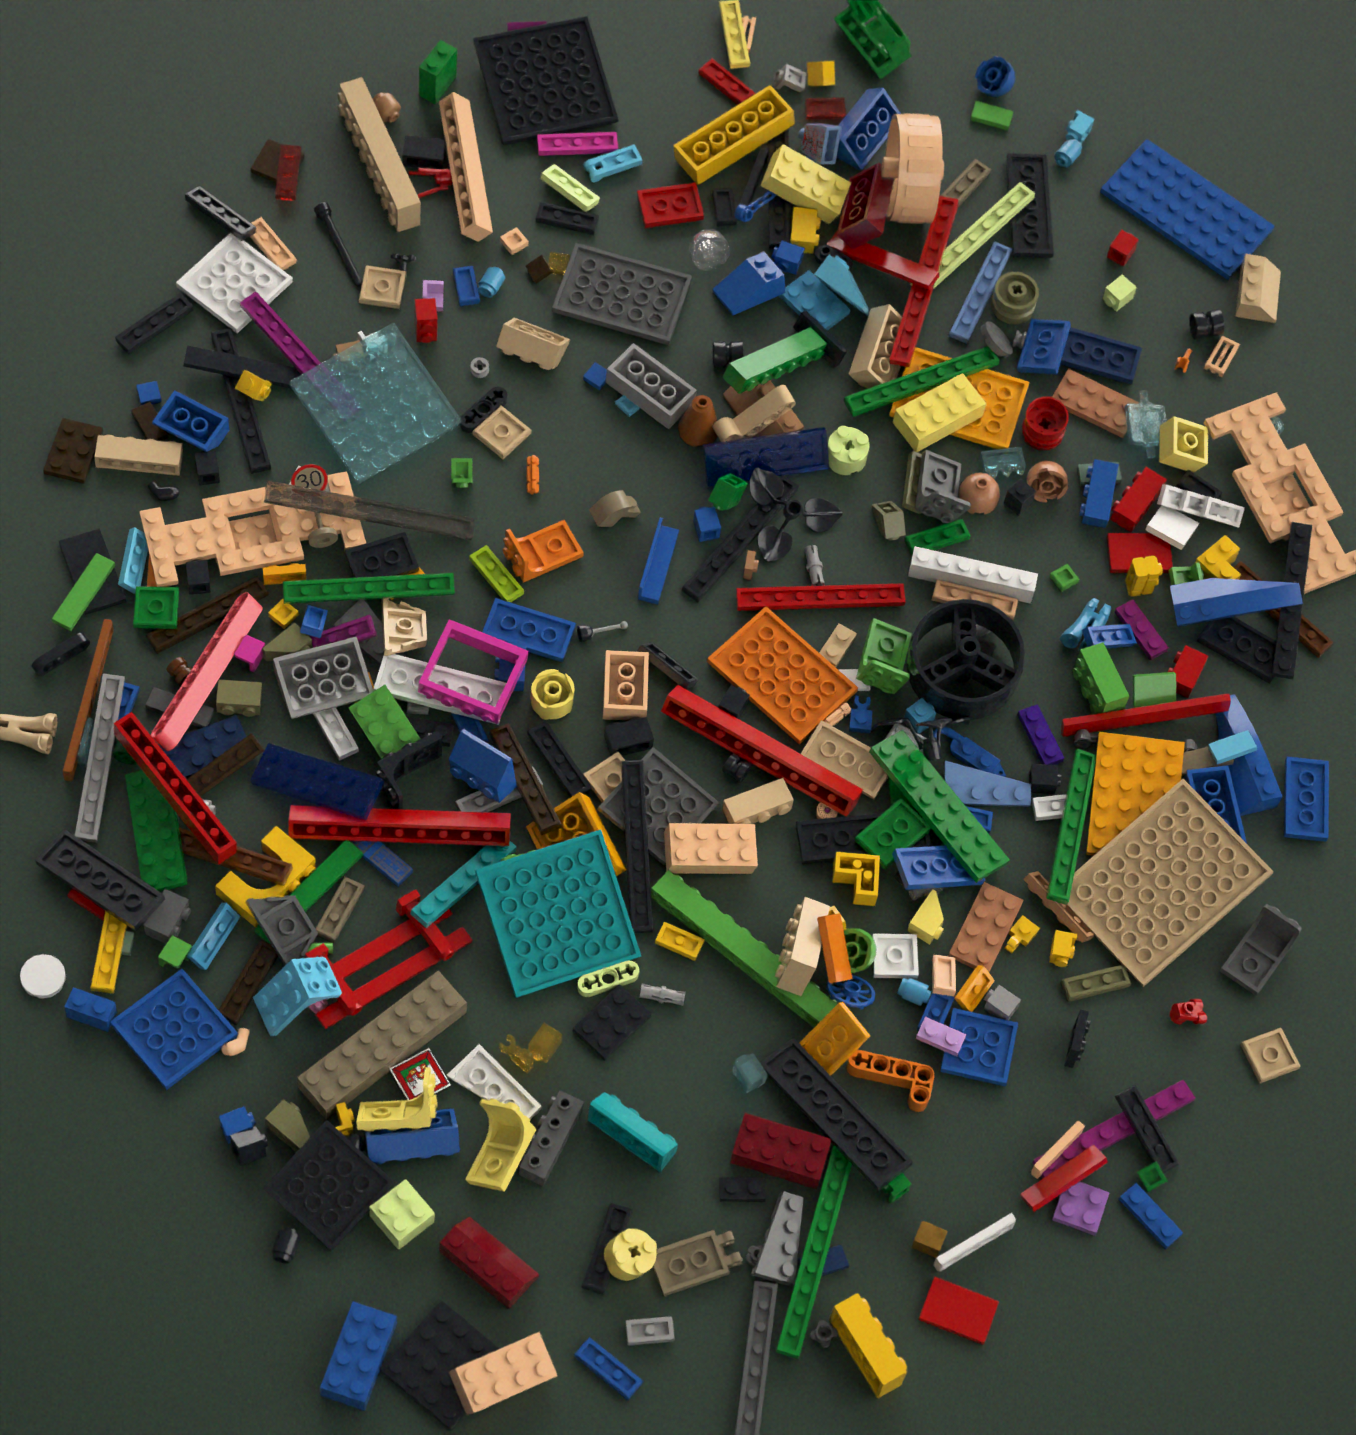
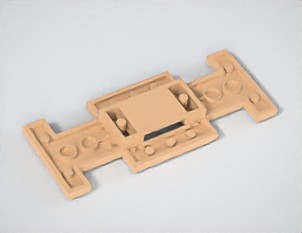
M1276 392L1207 418L1204 421V425L1208 427V432L1213 440L1230 433L1233 436L1248 465L1234 470L1232 476L1269 543L1283 538L1285 541L1289 540L1291 522L1312 525L1304 594L1356 574V550L1345 554L1327 522L1341 516L1343 510L1306 444L1304 443L1287 450L1270 418L1280 415L1286 410ZM1294 471L1296 472L1298 478L1300 479L1303 487L1305 488L1314 506L1310 507L1307 499L1305 498L1302 490L1300 489L1297 481L1293 476Z
M347 471L327 475L330 494L316 497L323 527H330L335 529L337 534L341 533L345 550L366 544ZM285 483L202 499L206 517L165 525L160 507L139 511L157 587L177 585L178 577L175 566L186 564V562L215 558L220 576L304 560L300 541L308 540L309 534L318 529L312 500L299 499L290 501ZM269 509V514L228 521V517Z

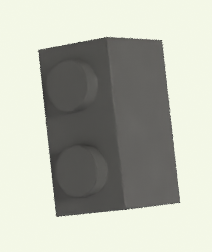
M164 889L162 894L165 900L147 919L144 929L145 935L167 944L172 935L178 937L181 930L180 925L183 920L186 921L188 919L191 909L189 899Z

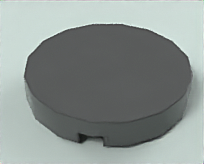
M987 321L981 326V335L985 334L987 337L985 339L986 344L996 355L1007 358L1012 354L1013 348L1010 341L997 325Z

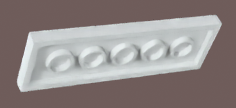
M396 654L383 656L373 691L386 685L396 699L482 720L481 717L474 714H465L459 708L445 706L436 699H428L426 695L418 693V683L428 664L427 662ZM439 665L435 666L429 678L431 682L496 707L506 685L505 682Z

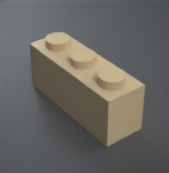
M781 778L725 799L722 810L729 824H753L758 821L762 823L774 815L788 813L792 809L794 799L784 779Z

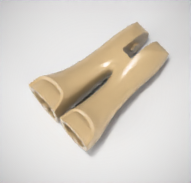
M48 713L38 717L0 714V740L19 743L44 754L50 753L53 745L52 737H55L57 730L56 714Z

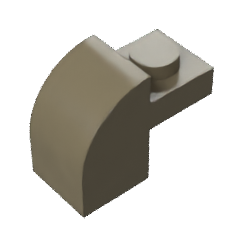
M623 490L605 495L589 509L598 527H613L622 517L636 518L641 513L636 500L632 496H626Z

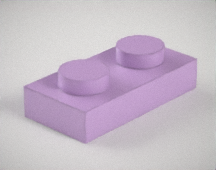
M925 1017L916 1039L957 1056L966 1034Z

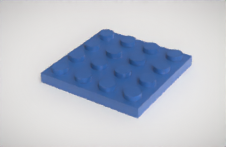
M180 969L110 1021V1025L166 1090L221 1050L224 1044L237 1038L238 1032L183 969Z

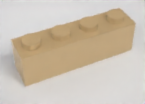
M98 435L94 456L95 465L97 468L180 476L183 458L182 443Z

